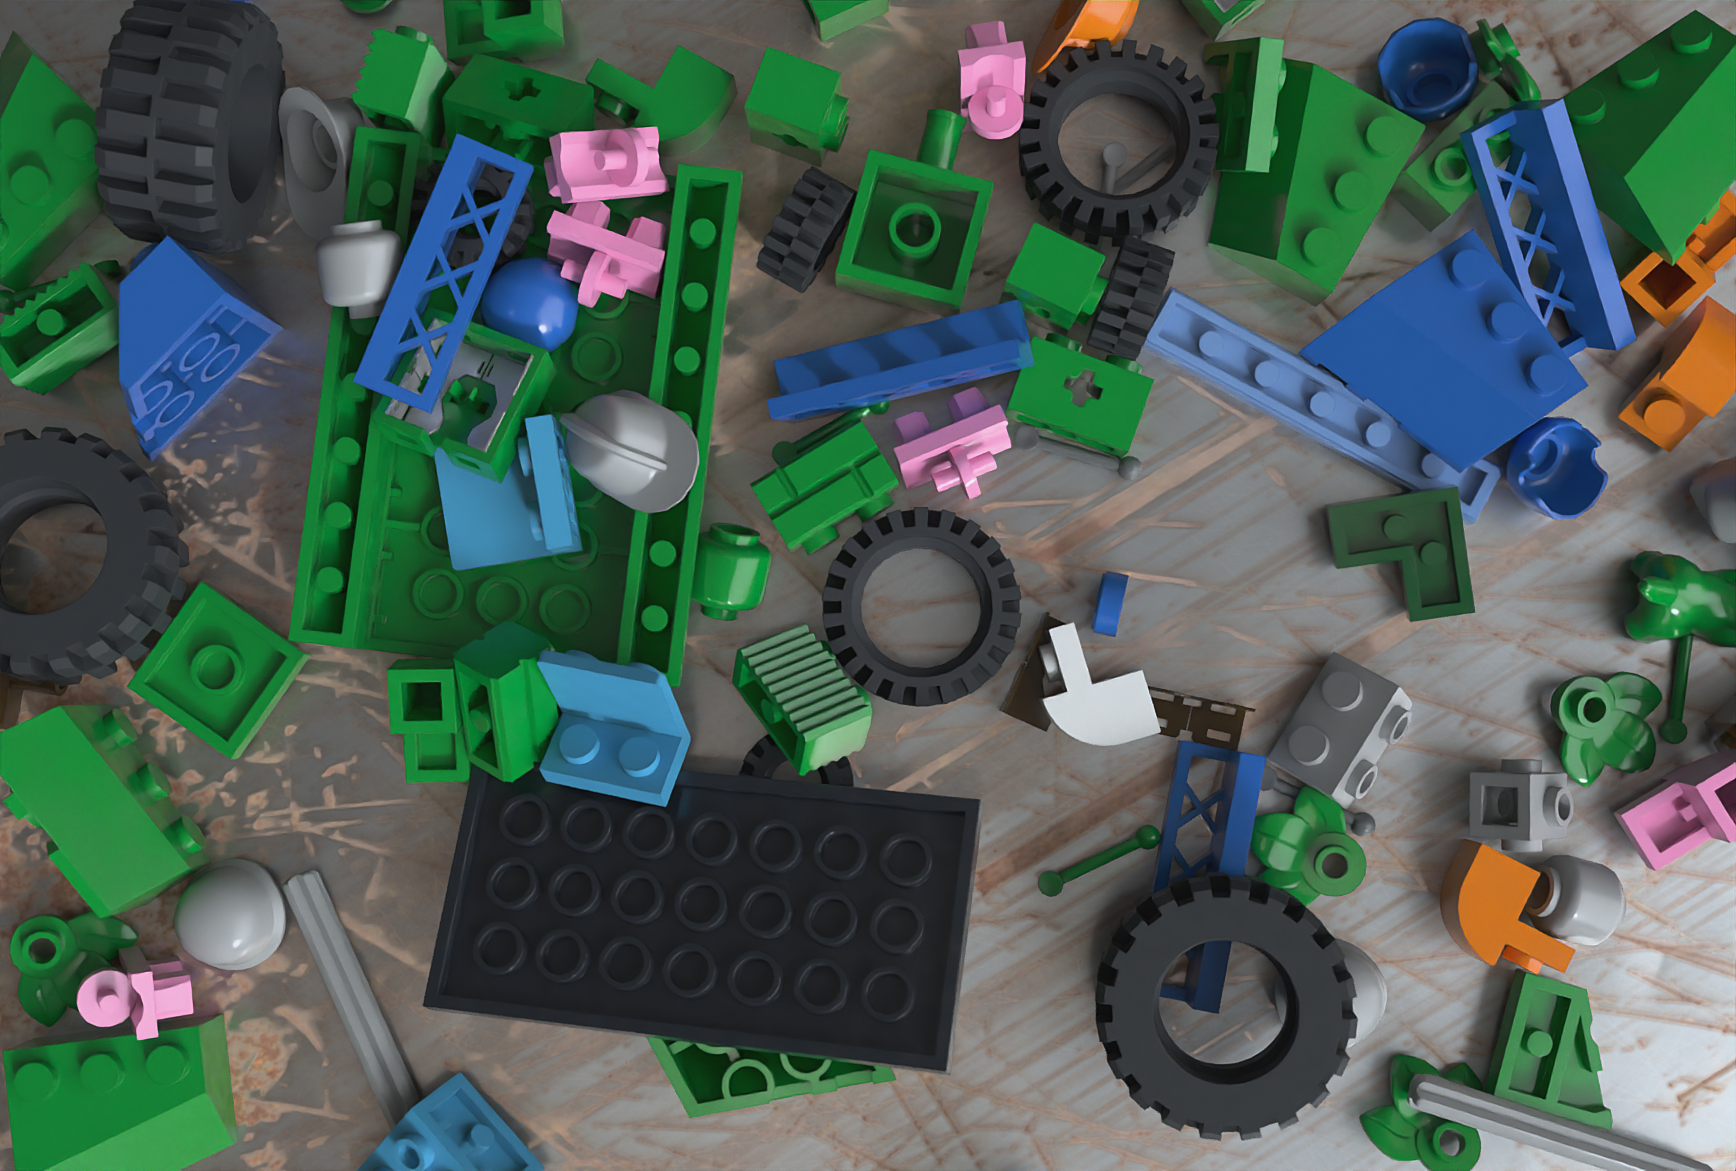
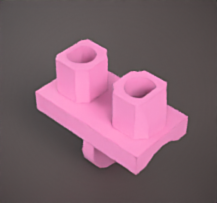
M1001 21L969 25L965 28L967 49L958 50V115L966 119L965 129L962 132L974 130L978 135L987 139H1003L1019 130L1023 122L1026 63L1023 41L1007 43L1004 23Z
M657 127L569 132L549 137L552 155L545 158L544 168L549 192L553 197L561 196L562 204L660 195L670 191L668 180L659 164V153L657 150L659 134Z
M602 201L575 202L566 214L554 210L547 225V232L551 235L547 253L548 260L563 265L561 277L581 284L578 303L593 307L601 292L622 299L627 289L653 299L656 298L662 285L665 254L663 250L666 227L663 224L645 217L634 218L625 237L606 230L610 221V209Z
M976 387L955 394L947 401L948 410L954 423L933 432L924 412L915 411L894 420L893 429L897 447L893 448L907 491L933 480L938 493L960 484L969 500L981 495L976 477L997 468L993 455L1011 448V441L1006 429L1008 425L1007 418L1000 404L991 407Z
M139 946L119 949V960L124 971L117 968H101L92 971L82 980L76 994L79 1012L88 1023L98 1027H111L122 1023L127 1018L137 1040L158 1037V1019L193 1013L190 974L187 970L182 969L179 956L146 961Z

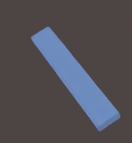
M1173 287L1168 289L1155 313V319L1142 346L1146 350L1406 492L1453 484L1458 486L1463 523L1467 525L1475 524L1504 470L1503 467L1484 457L1463 472L1458 473L1399 429L1398 421L1368 398L1363 402L1344 388L1347 383L1342 379Z

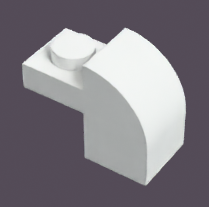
M1074 622L1045 631L1049 643L1038 646L1048 682L1060 680L1063 692L1046 696L1039 700L1046 715L1057 728L1074 739L1098 746L1123 744L1161 732L1143 670H1134L1092 683Z

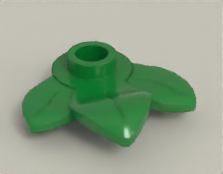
M1485 18L1476 21L1479 29L1469 34L1478 63L1487 80L1490 81L1503 73L1519 102L1541 99V92L1536 82L1521 62L1516 59L1521 55L1503 22L1491 29Z
M1621 671L1610 675L1604 680L1589 675L1575 676L1561 683L1555 689L1551 697L1550 710L1553 719L1563 731L1558 756L1563 770L1574 782L1588 788L1602 773L1604 765L1630 774L1643 772L1652 766L1656 754V741L1652 728L1644 719L1662 701V694L1658 687L1650 680L1638 674ZM1589 700V709L1587 714L1584 716L1583 708L1585 703Z
M1302 786L1294 803L1293 814L1271 812L1255 816L1250 846L1260 861L1268 867L1257 878L1265 880L1267 884L1280 890L1284 889L1299 899L1306 907L1321 894L1332 897L1349 894L1363 881L1367 869L1364 851L1352 837L1346 835L1344 811L1340 805L1325 794L1312 787ZM1339 853L1345 857L1346 868L1343 873L1338 876H1329L1323 872L1322 862L1328 854Z
M94 911L84 912L69 920L54 914H39L23 921L12 935L9 952L13 964L22 972L17 995L24 1011L31 1018L47 1027L53 1026L61 1018L67 1005L79 1012L76 994L82 980L92 971L101 968H115L110 961L119 956V949L129 948L138 940L137 932L129 924L115 916L100 919ZM40 938L49 939L54 943L56 953L48 958L39 957L32 950V942Z
M1403 1054L1394 1056L1390 1069V1092L1393 1105L1371 1109L1359 1117L1361 1126L1369 1140L1390 1159L1395 1161L1420 1160L1429 1171H1470L1473 1169L1481 1154V1140L1477 1129L1411 1108L1407 1102V1094L1410 1081L1415 1074H1429L1484 1092L1479 1078L1467 1063L1455 1066L1443 1077L1434 1066L1423 1059ZM1444 1131L1453 1133L1459 1141V1149L1454 1156L1447 1155L1440 1147L1439 1139Z

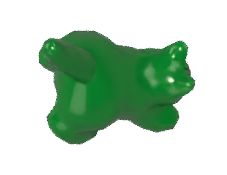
M1643 551L1636 555L1632 560L1630 569L1641 580L1637 584L1639 605L1624 620L1627 633L1638 642L1650 644L1663 639L1670 641L1691 633L1699 635L1719 647L1736 648V569L1702 571L1696 564L1680 555L1662 554L1659 551Z

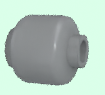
M381 220L328 226L329 237L320 240L315 247V256L324 300L329 305L335 307L348 306L350 319L380 316L404 261L399 235L391 230H383Z
M1553 855L1534 868L1535 871L1541 874L1524 907L1538 931L1552 938L1579 945H1598L1608 939L1624 920L1626 900L1622 884L1616 873L1603 864L1570 855Z

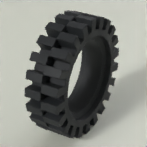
M1123 39L1121 51H1111L1109 40L1095 42L1094 54L1086 56L1082 46L1069 52L1067 65L1063 66L1057 59L1047 68L1046 81L1043 82L1038 79L1031 89L1030 102H1025L1018 147L1020 174L1026 177L1025 190L1031 201L1035 198L1039 199V212L1047 221L1055 215L1061 220L1059 230L1069 236H1072L1075 228L1086 232L1084 239L1086 243L1098 245L1099 236L1112 237L1111 247H1120L1126 235L1137 236L1138 239L1148 242L1153 240L1155 230L1161 228L1164 234L1177 227L1179 217L1182 214L1186 218L1195 209L1199 196H1203L1208 185L1218 153L1216 146L1220 137L1219 123L1213 124L1216 113L1212 97L1206 100L1203 99L1202 95L1205 84L1198 74L1190 80L1185 77L1187 63L1177 56L1170 65L1162 62L1164 49L1151 44L1147 55L1135 53L1137 40ZM1121 93L1145 100L1159 110L1171 126L1176 143L1174 163L1164 177L1147 189L1134 194L1124 195L1098 192L1083 185L1074 177L1062 160L1058 136L1063 123L1071 112L1085 101L1104 94Z
M914 507V510L900 511L899 509L886 513V516L876 521L873 519L862 526V529L856 535L850 537L845 542L828 571L822 597V617L829 645L843 669L853 680L872 694L887 701L915 707H930L957 701L983 687L984 683L991 677H994L1001 669L1004 660L1011 653L1016 642L1015 636L1017 629L1020 627L1022 613H1020V600L1022 598L1020 585L1016 583L1014 577L1015 569L1010 558L1006 559L1000 550L1001 545L993 536L989 537L980 529V525L971 519L966 521L955 516V512L944 509L942 511L928 510V507ZM912 549H930L952 557L963 565L973 578L980 598L981 613L979 623L969 645L957 657L942 665L928 668L908 667L892 661L876 648L868 637L862 621L861 601L864 587L872 573L886 559L899 552Z

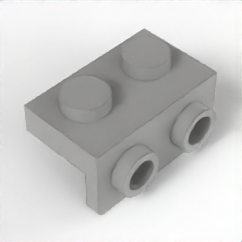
M1334 651L1267 759L1276 767L1337 802L1340 807L1348 809L1354 798H1363L1372 787L1378 773L1376 763L1387 745L1396 744L1408 729L1412 713L1409 711L1412 701L1397 684Z

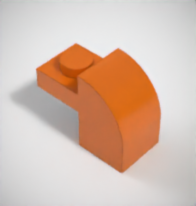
M1730 189L1720 198V209L1708 224H1699L1685 241L1686 250L1673 266L1646 245H1643L1619 274L1620 286L1664 328L1716 283L1715 272L1736 254V195Z
M1707 295L1664 341L1662 361L1619 406L1617 417L1669 453L1706 415L1713 418L1736 391V315Z
M1463 839L1444 877L1440 893V908L1443 922L1452 939L1462 950L1480 961L1495 966L1506 945L1501 957L1538 975L1542 965L1565 973L1576 951L1518 920L1541 873L1483 843Z

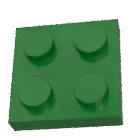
M201 581L126 687L229 759H239L312 654L295 642L288 641V637L211 583Z

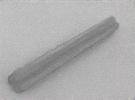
M308 870L288 879L283 883V890L392 1131L407 1112L421 1100L322 879L316 870Z
M1415 1074L1410 1081L1407 1102L1411 1108L1607 1171H1713L1708 1164L1429 1074Z

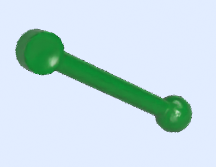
M106 260L94 265V267L114 278L122 274L117 260ZM58 279L16 292L7 289L0 290V313H12L18 304L24 303L26 300H34L37 292L46 293L47 285L57 286Z
M891 401L854 409L793 443L788 441L778 442L772 449L773 460L780 466L858 418L863 419L872 413L875 415L885 414L891 407Z
M1691 633L1679 638L1669 720L1661 727L1663 739L1671 744L1683 742L1688 734L1687 727L1682 720L1693 637L1696 636Z
M1143 825L1137 830L1136 836L1059 873L1052 870L1044 871L1038 878L1039 890L1046 896H1057L1061 893L1063 885L1139 848L1146 850L1154 849L1160 842V832L1153 825Z

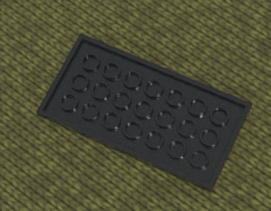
M534 761V768L513 782H503L473 764L423 1007L434 1011L950 1075L984 807L981 799L680 770L667 806L664 807L548 782L539 770L542 762Z

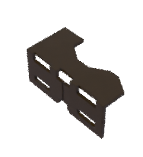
M1049 612L1042 614L1033 638L1025 651L1023 662H1021L1007 696L999 711L1047 732L1051 720L1046 715L1039 700L1045 697L1042 681L1045 670L1038 646L1049 643L1045 631L1066 625V623L1049 616Z
M1147 686L1149 693L1151 690L1174 695L1173 702L1151 697L1157 718L1168 720L1166 728L1160 726L1161 732L1157 734L1176 738L1180 735V730H1186L1188 724L1187 731L1192 732L1191 739L1193 742L1238 751L1245 713L1255 712L1256 709ZM1184 698L1201 701V708L1192 706L1191 710L1190 705L1183 704ZM1214 704L1236 709L1235 716L1212 711L1211 706ZM1208 729L1231 734L1229 742L1207 737Z

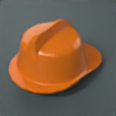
M1061 0L1037 47L1031 64L1032 72L1040 73L1063 47L1076 49L1082 46L1084 50L1094 51L1095 42L1103 40L1110 41V48L1115 46L1129 32L1140 0Z

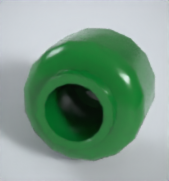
M719 522L710 524L709 531L699 534L691 599L702 604L700 613L704 616L717 620L734 621L738 619L739 611L753 610L762 604L765 597L772 555L768 546L759 541L760 533L758 531L737 524Z

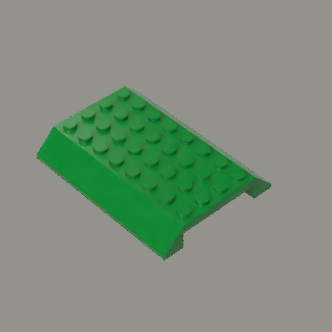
M356 126L343 224L381 220L383 230H391L399 235L405 258L416 232L414 221H417V216L412 212V199L419 200L420 194L415 187L419 178L426 182L430 178L431 174L427 168L434 161H436L439 167L444 165L447 159L445 155L449 154L450 149L431 147L421 133ZM678 164L677 176L664 174L668 180L670 190L660 195L599 200L610 209V221L606 230L626 237L634 218L640 217L656 221L666 227L662 285L655 299L627 289L622 299L601 292L593 307L579 303L576 326L573 333L565 343L560 344L556 350L549 353L557 373L535 417L552 414L559 420L563 413H575L577 408L589 398L614 393L623 389L637 392L673 411L690 425L698 442L699 467L695 482L683 500L666 511L646 513L630 508L594 487L587 478L577 472L568 460L583 551L465 571L455 570L451 563L434 455L431 457L385 439L371 419L383 395L353 382L380 316L350 319L348 306H332L288 641L432 658H453L454 652L475 639L483 640V634L500 623L513 621L536 634L544 636L549 640L557 653L565 654L567 651L577 650L590 654L599 661L623 666L632 662L643 663L665 675L669 686L680 687L743 171ZM532 174L527 189L530 192V197L535 204L536 216H532V221L536 226L534 236H527L525 243L528 249L523 256L515 253L510 260L529 257H544L548 259L547 253L551 235L547 232V225L554 210L566 214L573 204H562L561 196L553 197L550 194L547 178ZM475 190L473 193L478 209L497 202L496 198L486 191ZM469 207L467 208L465 214L470 212ZM497 214L482 219L487 232L491 230ZM475 222L458 229L459 233L466 236H480ZM451 265L452 271L457 269ZM501 265L493 267V273L500 269ZM443 269L441 270L439 276L444 274ZM472 274L456 280L462 295L465 293ZM575 282L577 287L580 289L581 284ZM449 284L432 291L421 320H423L430 306L452 315L456 314L458 305ZM480 297L471 322L484 326L481 320ZM482 403L478 412L485 415L489 405ZM562 424L564 440L566 442L568 428Z

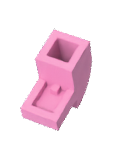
M1736 749L1705 756L1660 778L1663 784L1614 812L1615 817L1646 867L1657 871L1711 838L1728 843L1736 841Z

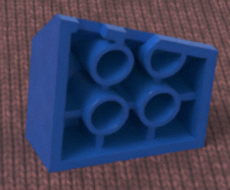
M1473 229L1371 296L1299 352L1300 355L1315 366L1321 363L1345 381L1347 384L1344 388L1363 402L1368 398L1396 419L1399 429L1458 473L1463 472L1589 386Z
M169 236L161 243L150 244L140 251L130 265L131 273L119 284V383L142 453L151 462L284 329L231 276Z

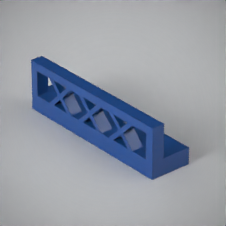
M1563 98L1520 101L1459 133L1503 270L1545 327L1548 325L1554 307L1564 311L1571 335L1557 343L1569 358L1585 348L1617 351L1637 340ZM1506 129L1511 135L1509 139L1513 150L1504 171L1494 166L1486 139ZM1516 189L1527 194L1531 206V212L1524 230L1513 226L1509 214V208ZM1535 249L1546 253L1550 266L1542 289L1532 285L1527 271Z
M457 133L353 382L432 414L534 171L532 165ZM486 163L514 175L504 199L482 208H477L473 193ZM469 207L470 212L465 214L467 208ZM497 214L488 235L482 219ZM475 222L484 243L478 261L452 271L447 255L458 229ZM443 269L444 274L439 276L441 270ZM472 274L465 293L462 295L456 280ZM449 284L458 305L454 319L450 324L426 332L421 317L434 289ZM415 331H417L418 336L413 338ZM446 336L437 357L431 341ZM422 345L432 371L422 395L390 383L406 351Z
M1013 300L775 360L774 366L781 396L767 399L771 419L796 424L1035 366L1022 303L1018 300Z
M1178 740L1161 838L1150 888L1152 894L1169 886L1168 882L1183 876H1187L1188 879L1196 878L1195 872L1205 865V872L1225 871L1227 875L1244 877L1265 767V756ZM1192 755L1225 762L1221 788L1201 802L1187 783ZM1185 795L1193 807L1181 815ZM1218 802L1215 821H1213L1206 810ZM1199 815L1212 834L1209 851L1188 864L1175 845L1177 832L1180 827ZM1174 858L1181 870L1169 877L1172 859ZM1209 941L1196 945L1184 952L1189 960L1184 986L1162 982L1159 997L1183 1001L1192 1009L1219 1014L1232 941Z

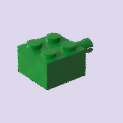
M929 109L915 161L869 149L835 272L836 288L934 315L949 317L960 313L995 182L952 171L962 130L965 129L966 119L951 111Z

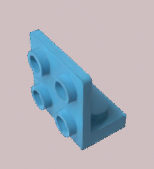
M552 414L525 418L527 433L525 437L518 438V451L502 483L454 466L443 449H436L434 453L451 563L455 570L465 571L583 551L568 458L565 450L562 424Z
M543 650L537 665L562 711L561 718L539 768L544 779L552 783L666 807L691 742V736L665 675L643 663L632 662L623 666L599 661L592 655L582 651L570 650L562 654Z
M459 1072L412 1107L357 1171H543L545 1167L462 1073Z

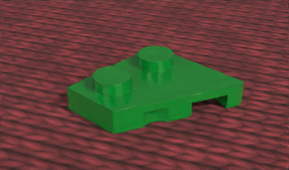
M1253 37L1205 44V64L1219 66L1222 94L1213 93L1209 97H1212L1216 107L1213 124L1219 123L1220 133L1216 150H1218L1215 160L1216 170L1238 173H1269L1270 159L1275 154L1278 144V129L1275 124L1277 97L1286 77V64L1282 57L1284 39Z
M1516 969L1485 1085V1093L1562 1118L1611 1131L1613 1123L1611 1109L1603 1104L1597 1074L1598 1071H1603L1598 1045L1592 1039L1590 1032L1593 1018L1587 989Z

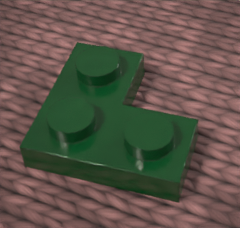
M1453 484L1325 504L1334 567L1336 569L1399 560L1406 616L1410 622L1475 613L1458 486Z

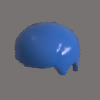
M1440 17L1416 19L1394 31L1379 52L1377 59L1380 83L1387 104L1420 123L1444 120L1467 106L1479 82L1478 60L1469 34L1462 26Z
M544 257L510 260L494 272L485 285L480 302L482 323L487 328L541 347L551 353L560 344L565 343L575 329L579 308V288L574 281L561 277L563 266Z
M1556 416L1540 419L1519 433L1512 442L1507 463V481L1511 491L1525 505L1554 520L1576 519L1594 507L1607 485L1608 474L1598 465L1595 458V450L1601 446V441L1573 418Z

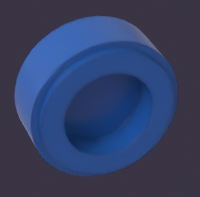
M1112 571L1103 573L1091 629H1094L1093 633L1116 637L1129 575Z

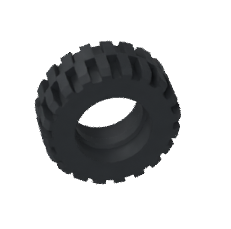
M134 0L133 7L127 9L120 19L121 29L119 33L114 34L108 49L110 54L107 68H103L99 86L102 88L100 107H96L95 126L98 127V143L94 145L95 164L99 166L100 176L97 179L99 195L106 200L103 208L108 218L114 222L113 225L132 240L161 243L169 236L192 251L219 256L232 253L243 248L247 244V239L252 238L257 231L258 219L264 216L268 205L267 197L269 190L273 189L276 177L275 166L277 156H280L282 145L278 110L283 90L286 87L285 71L282 70L283 49L282 44L277 41L279 33L275 24L270 21V18L260 8L250 3L233 0Z
M45 427L41 431V438H37L26 428L6 432L4 435L5 445L0 446V672L26 682L41 684L44 680H48L59 686L80 684L84 674L101 679L116 673L118 667L115 661L125 656L135 662L150 650L142 640L152 629L157 630L161 634L165 633L174 619L164 612L170 599L175 601L183 600L187 582L178 576L179 567L190 565L189 546L178 535L185 529L180 514L168 503L167 498L169 495L147 472L120 449L114 450L101 438L88 433H83L77 438L66 428ZM71 503L84 504L94 509L101 516L105 524L107 551L102 569L92 586L73 603L53 612L30 615L13 607L8 602L3 590L1 563L6 546L15 531L34 514L52 506Z
M1225 871L1205 872L1206 876L1187 879V876H1183L1169 881V886L1154 894L1150 891L1138 900L1133 911L1125 919H1120L1111 933V939L1106 950L1102 952L1097 972L1095 1007L1099 1041L1103 1043L1107 1063L1116 1079H1122L1127 1085L1129 1096L1144 1111L1151 1107L1161 1114L1162 1123L1178 1131H1181L1184 1125L1198 1129L1200 1138L1221 1141L1222 1132H1239L1241 1141L1261 1138L1260 1128L1274 1123H1278L1282 1131L1299 1122L1296 1112L1310 1103L1314 1108H1317L1328 1097L1330 1093L1326 1088L1327 1083L1333 1074L1342 1077L1350 1060L1346 1053V1047L1349 1039L1356 1038L1358 1017L1353 1012V999L1357 997L1353 976L1348 972L1344 962L1345 955L1336 939L1329 933L1317 916L1303 905L1299 899L1284 889L1280 890L1267 884L1265 880L1246 874L1244 877L1227 875ZM1216 940L1243 943L1266 956L1278 970L1284 983L1287 998L1285 1020L1276 1038L1255 1056L1229 1064L1208 1063L1197 1060L1185 1053L1167 1033L1159 1010L1162 982L1175 960L1196 945Z

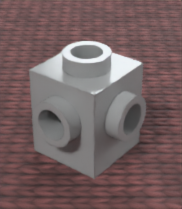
M1501 759V771L1470 772V837L1501 839V850L1540 852L1542 851V840L1567 838V825L1573 816V798L1571 792L1567 789V773L1542 772V760Z

